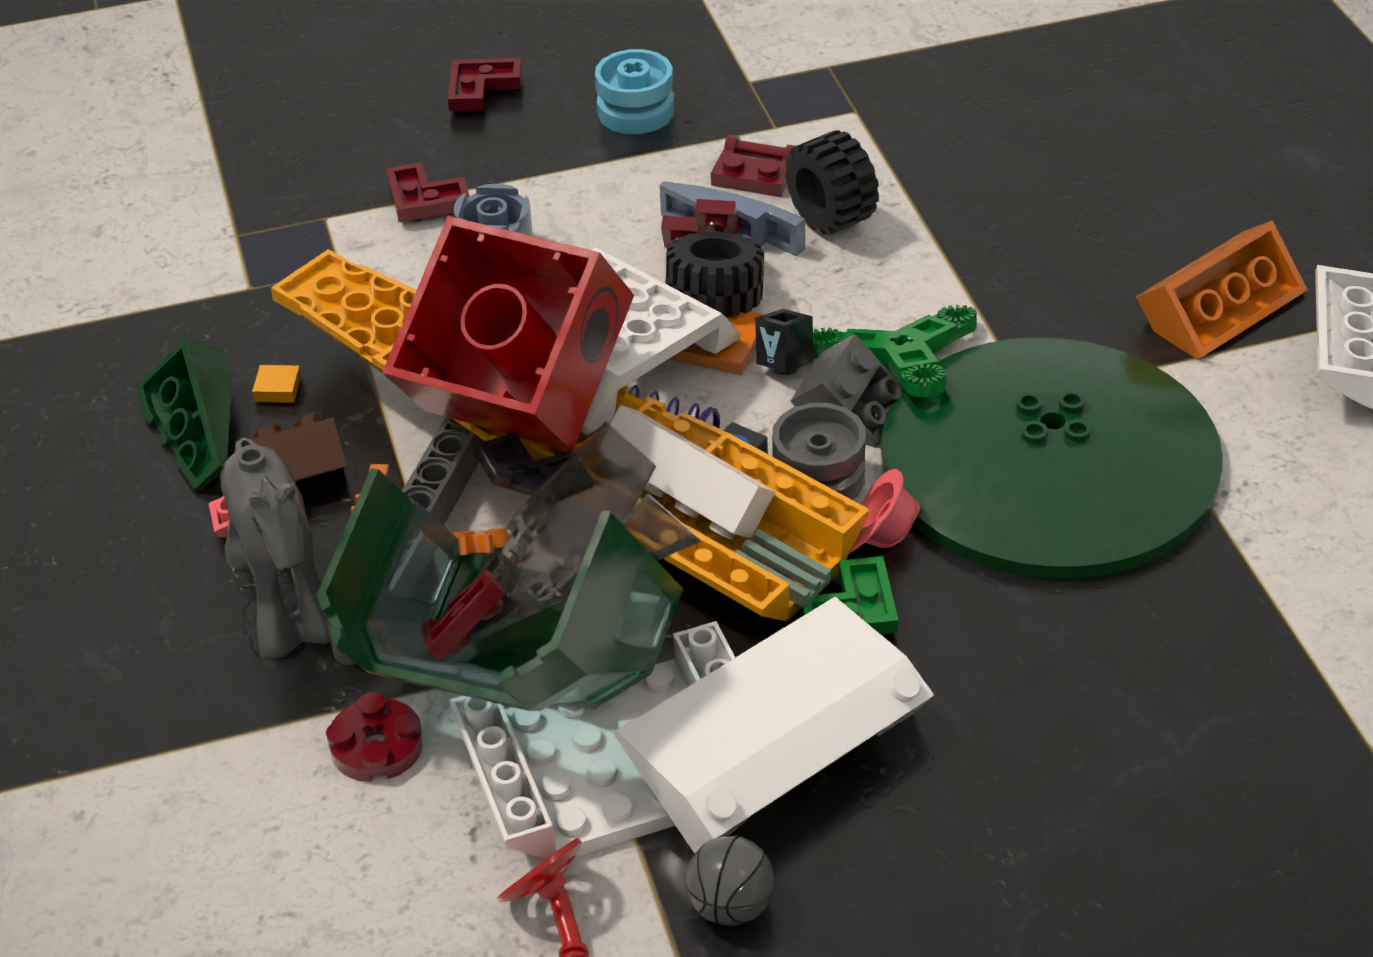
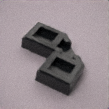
M515 432L475 444V456L493 485L551 502L592 489L593 478L574 449L573 451H565L533 461Z

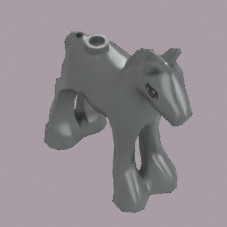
M241 438L236 441L235 452L225 462L220 475L221 490L230 517L227 541L224 545L227 564L234 569H251L257 594L256 631L260 653L271 658L287 656L301 642L329 643L328 616L322 611L316 596L321 583L314 567L312 533L306 516L303 497L294 481L292 473L273 449L257 445L251 439ZM278 569L291 570L299 602L298 609L295 612H288L284 606L278 580Z

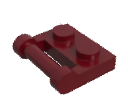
M728 135L725 140L724 149L710 173L711 185L781 197L787 186L785 171L787 170L785 166L786 158L789 157V151L795 148L796 145L787 144L786 147L742 141L740 136Z

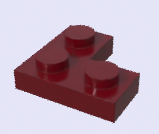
M521 58L452 60L447 98L449 111L472 112L484 110L486 90L509 91L521 89Z
M422 162L386 168L398 222L419 221L423 218L445 214L454 215V205L457 199L464 193H466V198L470 196L464 177L428 183Z
M697 199L696 218L662 217L661 232L666 248L678 238L699 232H726L741 236L736 201Z

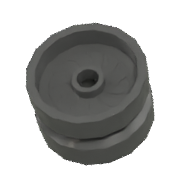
M808 403L793 407L782 414L773 426V457L851 500L858 496L865 485L866 428L859 416L845 407L831 403Z

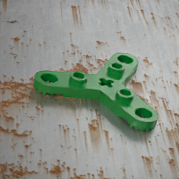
M950 305L948 308L943 307L942 310H938L934 316L926 315L896 331L848 328L846 332H841L836 328L834 330L828 328L827 331H825V328H821V331L813 329V358L818 359L824 350L856 334L881 363H886L906 393L915 397L937 396L947 388L946 372L940 367L939 361L933 353L942 350V347L974 332L977 329V312L971 306L963 305L960 308V305H956V308H953Z

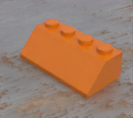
M1272 220L1241 232L1142 292L1136 298L1156 334L1195 359H1198L1308 289Z

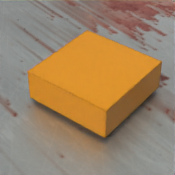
M260 365L252 390L254 402L294 403L301 380L300 366Z

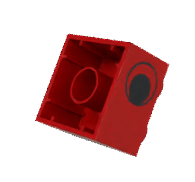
M447 216L382 373L424 411L506 434L515 432L518 437L573 451L634 294L600 252Z

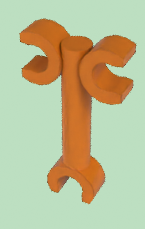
M512 527L488 529L486 531L479 530L476 533L475 531H455L449 533L459 544V555L482 552L492 553L493 548L511 547L513 545Z

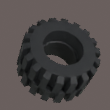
M834 130L799 144L789 151V157L786 158L785 162L787 169L785 171V179L787 181L788 193L800 217L805 218L811 229L817 230L818 233L823 235H831L870 218L872 213L876 211V202L879 201V192L877 190L879 184L875 175V168L866 150H863L857 139H852L849 133L845 131L841 133L840 130Z
M699 232L678 238L667 247L665 284L722 313L725 317L738 316L740 312H750L752 308L758 307L760 304V300L763 298L764 250L761 249L758 243L752 242L747 237L732 233Z

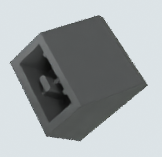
M853 334L821 353L790 401L795 407L808 403H831L847 408L859 416L866 428V445L872 446L879 441L888 410L894 400L901 396L903 387L858 336Z

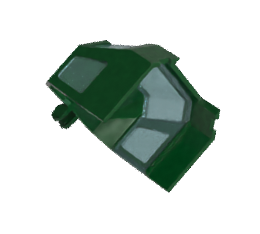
M371 468L316 596L322 611L327 614L333 629L330 633L335 647L369 674L527 711H541L551 704L571 703L595 709L650 676L683 588L611 511L602 510L588 548L573 547L570 553H568L569 557L566 558L561 574L555 573L550 575L510 567L481 553L459 555L458 538L420 503L409 498L379 469ZM486 570L489 571L501 582L505 594L501 597L503 600L502 606L488 621L481 619L469 632L471 633L469 642L458 654L453 656L449 653L440 662L427 651L421 625L430 617L438 623L450 610L447 607L448 602L465 590Z

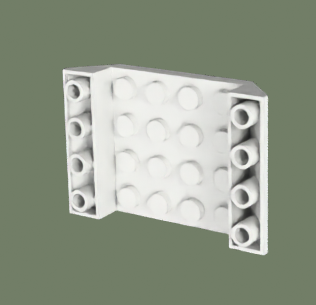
M716 621L674 633V659L655 664L650 676L595 709L558 700L541 711H527L514 707L504 709L501 704L467 696H460L449 700L450 707L506 847L547 859L579 837L582 843L575 856L577 857L676 826L614 736V732L735 658ZM494 686V687L487 688V689H491V690L497 691L496 688H495V686Z

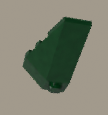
M184 337L136 386L144 417L149 424L157 426L161 432L159 439L165 446L172 448L176 454L175 462L194 490L202 491L222 472L227 461L232 379L223 349Z

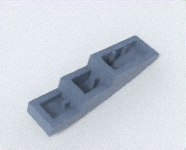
M667 181L659 185L662 216L696 218L697 199L736 201L741 236L751 239L752 242H756L760 246L767 242L794 256L805 250V218L739 194Z

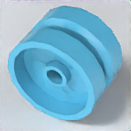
M628 49L615 52L598 63L595 70V85L598 93L597 113L602 125L612 131L623 134H644L664 127L673 118V68L666 57L645 49Z

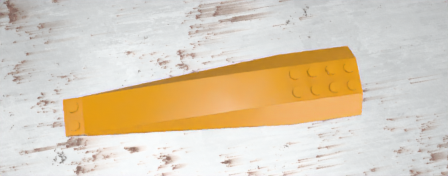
M329 249L271 287L273 301L303 317L381 373L416 293V289L364 265H356ZM628 386L618 390L615 414L620 405L640 411L774 490L775 494L755 531L760 529L831 569L830 580L839 573V560L847 559L850 549L856 542L869 516L868 508L726 431L684 412L679 416L665 410V403L649 396L644 401L629 394ZM452 419L484 441L507 435L503 432ZM612 420L588 435L580 432L574 451L592 476L593 484L591 490L567 498L598 519L602 510L611 511L647 550L763 617L788 621L801 609V606L789 600V583L735 553L737 549L742 551V544L747 539L752 541L753 535L751 538L735 534L732 540L725 538L709 528L712 521L699 514L696 519L675 508L674 505L677 500L665 493L664 497L661 498L643 489L640 486L643 481L642 478L633 473L630 477H626L610 469L607 466L610 459L596 450ZM518 437L533 461L567 451ZM752 557L753 559H755V560L759 561L760 563L766 565L767 567L773 569V567L767 565L766 563L760 561L759 559H757V558H755V557ZM788 577V579H790V580L794 581L795 583H797V584L803 586L804 588H806V589L808 588V587L802 585L801 583L795 581L794 579Z

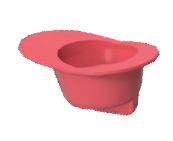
M888 470L879 477L868 491L861 505L869 509V516L849 553L855 551L864 543L879 548L893 547L900 543L910 531L920 511V505L903 488V474L899 470Z

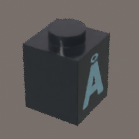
M780 309L755 318L756 364L772 368L775 374L789 375L796 373L797 368L813 363V316Z

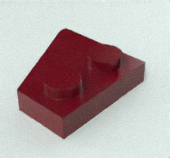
M486 570L465 590L448 602L447 607L450 610L438 623L430 617L421 625L427 651L440 662L449 653L453 656L458 654L471 638V633L469 632L481 619L484 621L491 619L502 606L503 600L501 597L505 594L501 582L489 571Z

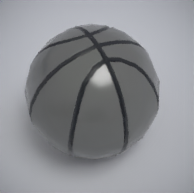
M722 836L704 843L691 857L685 877L688 897L696 911L705 919L717 925L737 926L755 919L769 905L775 887L772 864L765 852L754 842L740 836Z

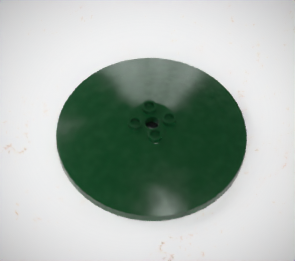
M1007 339L970 347L939 360L940 367L946 372V390L933 397H915L906 393L903 388L901 396L894 400L886 415V421L883 424L881 435L882 472L884 474L892 469L902 472L904 479L903 488L920 505V511L913 525L929 539L959 557L991 569L1027 577L1046 579L1098 577L1133 569L1160 558L1186 541L1202 525L1217 498L1222 474L1223 454L1217 430L1205 408L1189 390L1166 372L1138 357L1114 348L1072 339ZM1046 425H1055L1060 427V429H1048Z

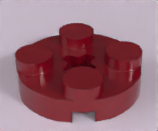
M369 692L360 696L357 703L342 710L326 730L327 742L334 766L345 776L358 781H371L370 775H381L386 773L387 779L399 776L414 765L422 751V727L419 716L405 703L395 699L384 698L378 692ZM373 735H383L385 739L382 742L373 740L370 743H366L367 738Z

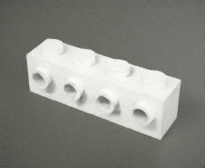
M622 405L619 406L596 450L610 459L607 463L610 469L626 477H630L632 473L643 479L640 485L643 489L661 498L664 497L665 493L677 500L674 505L675 508L696 519L699 514L712 521L709 525L711 530L730 540L733 539L735 534L748 538L752 537L775 494L774 490L647 415Z

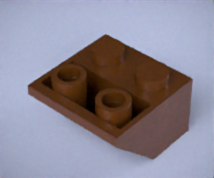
M321 413L297 419V422L294 423L295 428L282 431L280 424L256 430V434H253L254 439H251L257 445L273 449L289 467L295 482L347 467L334 418L323 420Z

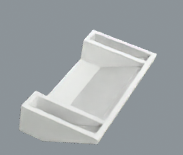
M834 597L616 730L614 736L690 848L696 853L707 841L730 835L749 817L874 735H882L914 714L934 694L906 655L838 598Z

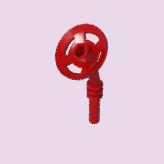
M579 837L548 857L496 897L499 902L515 901L538 893L543 901L548 898L562 944L558 952L559 957H589V948L586 944L582 943L570 897L564 887L568 882L562 875L573 861L581 846L582 841Z

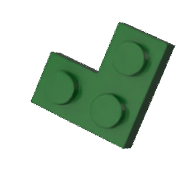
M883 556L839 560V576L843 593L817 595L805 608L801 607L802 615L804 616L836 597L879 634L898 633L899 620Z

